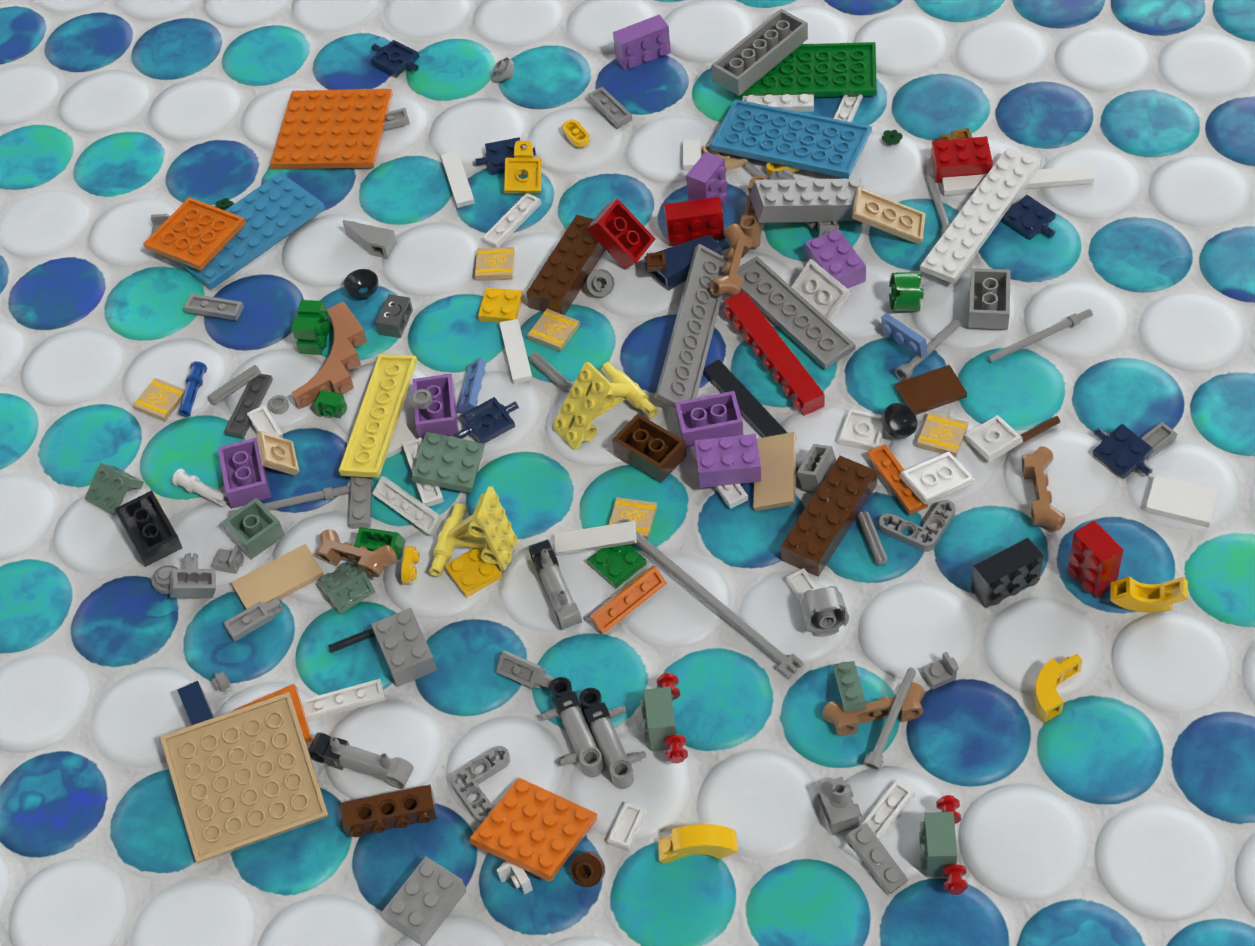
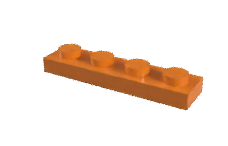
M886 444L867 452L868 459L909 515L928 507V504L924 505L899 477L900 473L905 470Z
M651 566L593 612L589 618L598 632L604 634L666 585L667 582L658 568Z

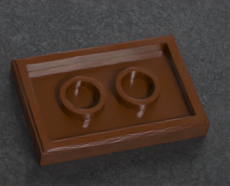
M950 364L895 383V390L904 405L908 406L915 415L967 397L966 390Z

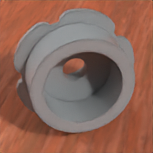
M224 671L219 674L215 673V678L212 679L217 691L221 689L223 692H226L225 689L231 687L228 677Z

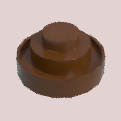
M585 851L578 854L572 860L570 866L571 875L579 885L592 887L604 878L605 864L598 854L592 851Z

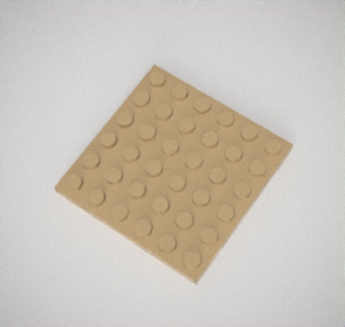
M290 692L160 736L197 864L329 817Z

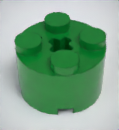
M920 272L891 273L889 287H891V293H889L891 310L920 311V299L924 297V289L920 287Z

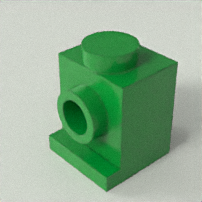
M321 390L314 403L318 417H322L324 414L328 417L341 419L342 415L347 411L344 396L339 393Z

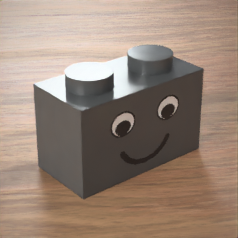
M388 295L386 301L382 304L380 315L375 320L379 335L396 338L402 337L413 312L410 297Z

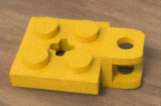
M516 141L514 158H505V194H541L542 158H533L531 141ZM522 173H525V175L528 177L525 179H521L518 176H521Z

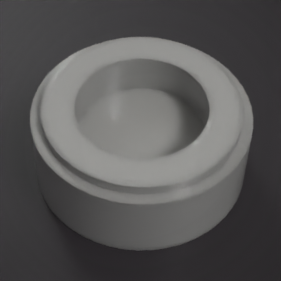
M420 389L413 393L412 402L414 407L425 409L432 404V395L428 390Z
M276 395L269 400L270 411L274 414H283L289 409V402L283 395Z

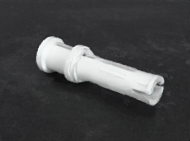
M178 469L172 477L173 485H180L189 493H198L222 507L229 501L226 494L202 483L199 477L191 476L183 469Z

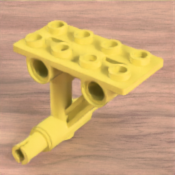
M606 362L602 366L604 368H601V372L610 379V382L591 363H584L552 424V428L574 450L579 449L582 441H590L597 434V428L592 424L594 419L626 399L636 409H641L650 419L654 418L659 412V409L649 401V396L639 385L632 381L624 372L618 371L610 362Z
M488 486L486 493L480 495L474 513L464 521H462V518L466 512V507L463 504H454L451 516L445 520L442 531L438 535V541L433 551L434 560L429 569L431 575L436 577L442 575L444 566L450 561L455 547L479 548L482 550L480 556L484 562L498 564L501 571H506L508 563L511 562L513 548L517 545V536L514 534L510 521H508L505 509L502 508L499 496L493 487Z

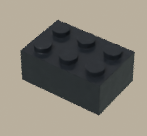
M152 490L115 508L120 523L145 567L182 549L178 535Z
M1026 538L974 565L971 590L985 608L997 605L1008 596L1017 595L1022 589L1034 586L1039 582L1044 556L1033 542Z

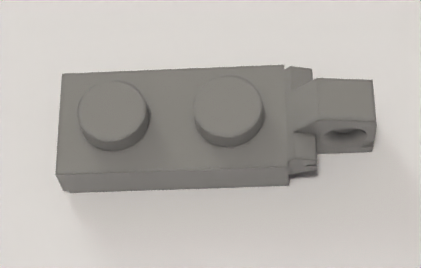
M278 598L269 603H261L260 601L225 621L224 625L235 642L270 622L284 608Z
M501 652L496 669L497 673L530 688L536 687L540 689L541 686L550 688V683L555 677L545 674L546 669L510 652Z

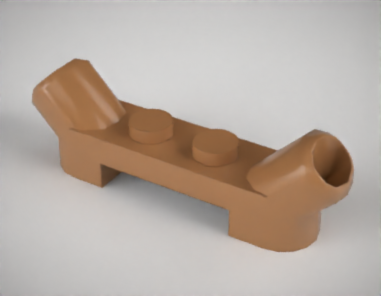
M757 175L750 179L748 185L749 196L754 180H767L765 176ZM748 196L745 213L741 216L740 226L745 235L753 238L751 247H758L761 242L763 223L758 222L752 202Z
M736 223L729 225L723 232L730 248L725 255L727 261L722 267L723 276L713 279L710 283V291L717 297L724 294L732 297L738 294L744 277L737 273L741 258L751 249L753 238L745 235L740 225Z
M1041 446L1033 454L1022 455V472L1024 479L1033 480L1036 501H1032L1030 511L1032 525H1044L1056 532L1063 527L1065 514L1050 505L1052 503L1051 491H1047L1046 486H1048L1049 482L1048 475L1044 474V470L1052 463L1053 453L1047 447Z
M327 529L319 535L320 547L316 551V555L326 563L337 566L341 559L358 564L367 575L377 578L380 577L384 568L396 563V554L389 545L369 551L363 546L358 548L348 542L340 543L339 535L331 529Z
M912 682L898 714L901 722L916 719L924 712L920 702L925 696V691L916 682ZM896 696L883 697L878 701L870 703L866 702L867 709L844 712L841 704L831 701L827 703L823 710L824 721L834 725L839 736L858 733L859 724L887 718Z

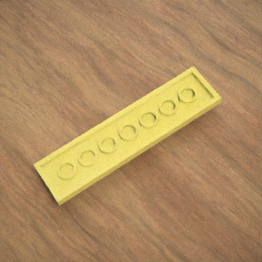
M379 354L339 468L341 476L380 477L418 362L416 356Z

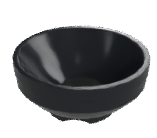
M358 269L346 277L344 286L350 296L354 298H368L378 289L379 281L375 272L369 269ZM361 288H368V291L364 293L358 292Z
M890 404L882 413L881 419L884 429L895 438H908L917 429L916 415L904 404ZM890 422H896L899 426V430H894L891 427Z

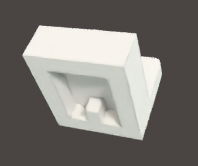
M506 861L496 870L501 882L511 878L516 889L521 888L524 894L533 890L530 879L524 869Z

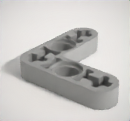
M949 500L940 501L923 527L894 514L886 513L879 519V530L883 534L914 548L929 552L935 548L953 520L955 505ZM949 509V511L945 512L944 517H942V510ZM934 522L940 523L942 527L939 529H934L930 525ZM909 529L913 534L906 536L902 534V531ZM928 534H930V541L924 543L923 541H925L928 538Z
M503 746L492 748L457 770L451 777V783L455 792L480 825L486 817L482 816L479 808L482 806L484 811L490 814L494 807L478 785L509 765L510 755L508 749ZM497 755H500L501 757L503 756L504 759H503V760L496 759V756H497ZM484 765L487 769L484 773L478 774L475 772L476 767ZM459 779L465 780L467 789H464V786L458 783ZM473 793L480 796L476 802H469L467 800L468 796Z

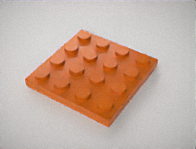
M189 197L143 245L149 251L202 271L242 229L246 221L243 217Z
M518 778L470 837V844L551 882L597 821V813L524 779Z

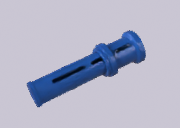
M194 361L190 364L191 371L186 377L187 387L178 410V414L183 417L191 415L198 388L203 385L202 378L204 373L207 372V366L199 361Z

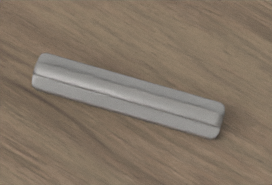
M534 352L529 356L530 362L563 392L571 389V383L538 352Z
M253 365L209 394V399L213 404H217L261 375V371L256 365Z
M867 511L860 512L858 520L875 562L879 566L886 564L887 556L871 517Z

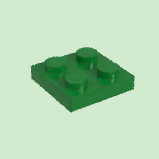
M629 544L602 548L587 559L588 565L615 589L647 564L646 559Z

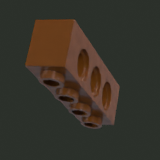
M430 784L341 803L343 828L347 837H361L367 833H381L386 831V829L405 828L410 824L428 823L431 820L437 819L435 798ZM416 806L413 810H408L410 807ZM393 811V813L385 815L387 812ZM371 816L370 818L363 820L364 817Z

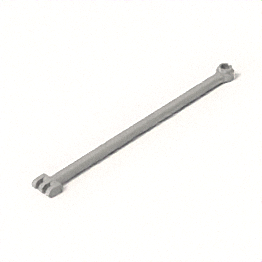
M621 519L619 523L630 522V520ZM636 531L637 543L635 544L777 662L779 664L777 672L783 677L789 679L791 673L797 672L796 666L801 668L804 665L793 653L789 657L785 656Z

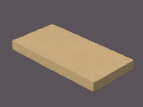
M857 187L854 196L852 219L918 245L921 244L926 213Z
M791 432L757 439L761 464V481L754 482V510L762 511L795 505L796 434Z
M304 544L234 580L231 584L244 607L248 609L260 601L261 603H269L275 598L280 600L320 579L324 573L307 545Z

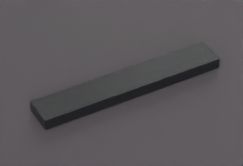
M719 359L704 367L703 373L721 393L735 392L740 413L763 438L788 433Z

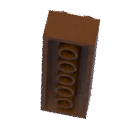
M576 214L526 292L529 308L541 312L549 309L563 315L566 314L585 284L587 277L593 271L605 251L604 247L586 230L594 219Z
M839 456L782 543L781 561L799 569L804 568L806 572L819 577L877 486V470Z

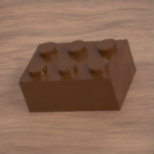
M638 413L612 439L615 455L660 482H663L687 456L686 441Z

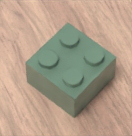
M257 498L223 520L228 535L251 559L285 536L280 521Z

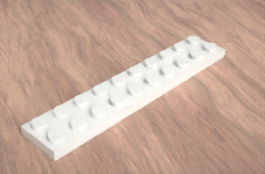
M1007 147L922 262L920 271L955 284L1041 165V158Z

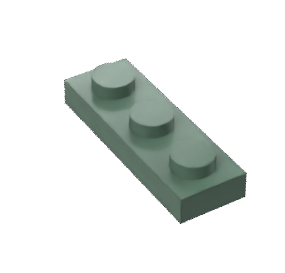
M855 661L833 664V672L844 712L867 709Z

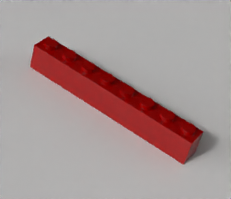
M743 291L725 299V308L723 309L725 317L732 321L734 329L742 334L744 342L747 345L749 344L754 355L761 359L765 370L771 372L775 383L781 385L783 393L786 397H790L795 409L800 410L803 416L824 407V392L746 292Z

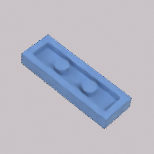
M888 313L881 316V328L885 335H889L898 344H902L910 352L915 353L921 358L928 354L925 338Z
M481 357L468 365L457 411L462 414L477 406V398L482 387L481 382L485 374L486 360Z

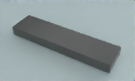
M261 374L248 383L224 430L225 436L244 439L251 425L247 413L260 407L272 383L273 378L271 375Z

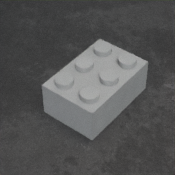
M971 268L968 328L1008 330L1011 270Z
M411 608L371 624L396 687L437 671L434 658Z
M425 857L382 911L387 924L421 946H425L467 892L463 879L428 857Z

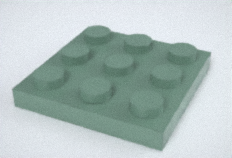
M426 432L412 474V481L472 493L485 443Z

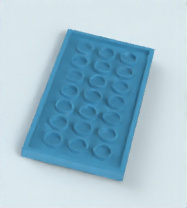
M735 99L710 144V150L849 179L872 132V126Z
M280 172L225 210L245 218L246 224L202 271L180 262L177 263L208 288L213 289L326 209L325 205Z

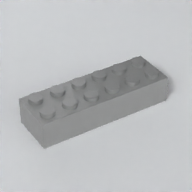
M780 9L711 65L712 81L740 96L808 39V23Z
M860 179L754 180L749 197L759 223L857 221L851 218L855 190L857 187L863 189L864 187Z

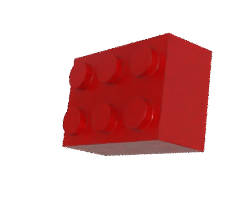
M987 136L932 141L931 160L936 183H942V178L988 174L993 167Z
M720 197L664 204L669 246H676L709 234L715 240L725 239L723 235L724 220Z
M618 198L608 203L586 228L624 270L636 264L655 241V237Z
M1093 520L1073 533L1067 570L1072 578L1077 579L1082 584L1087 593H1091L1097 599L1111 590V582L1118 580L1124 549Z

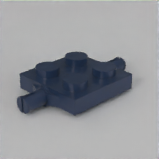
M392 40L383 47L375 43L371 47L373 51L377 52L371 58V63L396 77L407 68L415 72L419 69V65L414 63L419 58V52L395 40Z
M520 137L486 143L485 157L475 158L476 166L487 164L491 175L505 173V158H514V146L516 141H520ZM535 147L533 148V155H536Z
M1029 195L1024 196L1019 202L1013 203L1001 219V222L1028 240L1042 232L1050 238L1056 233L1055 230L1048 227L1049 223L1056 218V213Z
M493 397L461 414V419L466 428L456 432L460 439L472 435L478 442L487 443L515 427V422L509 416V413L519 409L516 401L504 406Z
M1119 425L1109 434L1100 427L1094 431V435L1100 438L1102 442L1093 450V455L1123 479L1137 469L1146 476L1152 473L1153 469L1144 462L1154 452L1153 447L1125 425Z

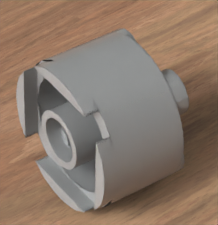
M836 586L816 590L810 589L804 593L800 608L809 632H814L816 636H830L839 632V628L843 624L844 627L848 624V611L843 596Z

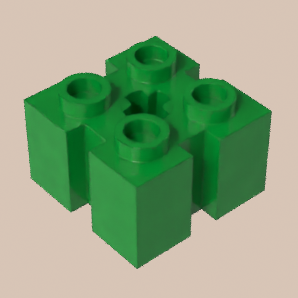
M300 300L297 310L298 316L295 317L291 328L294 339H297L296 345L299 354L322 355L323 349L327 346L328 333H331L332 323L328 319V310L325 309L323 301Z

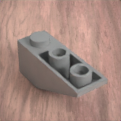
M343 220L346 235L370 255L389 258L397 244L394 230Z

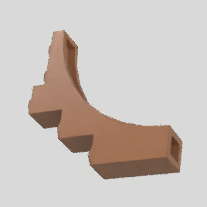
M344 301L327 309L330 322L334 328V343L327 361L312 379L291 392L298 409L315 402L321 390L344 394L354 389L348 371L361 365L358 353L354 348L366 343L367 338L364 329Z

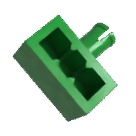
M359 527L354 547L359 548L363 546L369 551H374L384 545H389L394 550L397 560H401L406 540L398 532Z

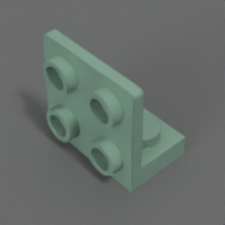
M100 463L87 491L85 500L112 515H116L115 508L121 505L127 490H132V488L141 489L144 482L116 466Z
M353 562L342 563L337 570L324 574L316 582L317 586L328 594L339 614L376 592L366 572Z

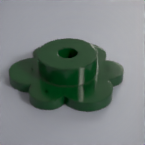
M886 130L882 136V140L887 145L899 144L903 138V135L898 133L897 130Z
M224 198L217 201L215 207L225 211L234 202Z

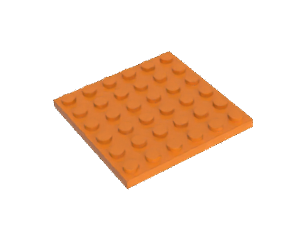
M392 89L292 91L271 159V168H374L384 131L383 124L386 122V113L389 111L393 96Z

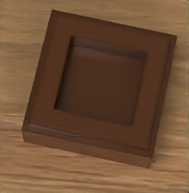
M665 252L646 253L648 272L667 270Z

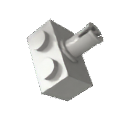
M813 444L804 461L796 460V473L803 490L816 492L836 462L832 446Z
M191 553L185 554V569H173L169 578L170 598H213L216 591V570L198 569V554L193 553L192 558Z
M843 777L817 784L816 796L832 835L859 827V817H862L859 805L853 803L851 798L853 797V792L850 784H845Z

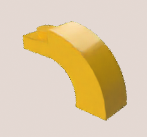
M1130 576L1111 582V601L1131 611L1147 613L1173 610L1174 603L1188 600V581L1184 577L1160 584L1140 583Z
M1078 654L1072 657H1065L1059 664L1052 658L1039 672L1034 693V704L1037 714L1043 723L1062 713L1064 701L1059 696L1056 688L1062 682L1081 671L1083 659Z
M694 824L678 827L671 830L672 835L658 840L659 861L663 864L690 855H710L721 859L738 853L736 831L714 824Z

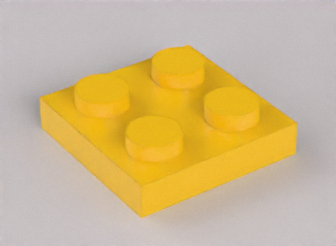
M486 288L478 314L479 321L500 323L517 319L524 296L523 290Z
M473 548L444 566L446 572L466 598L502 578V574L495 564L486 563L481 559L482 550L479 548Z

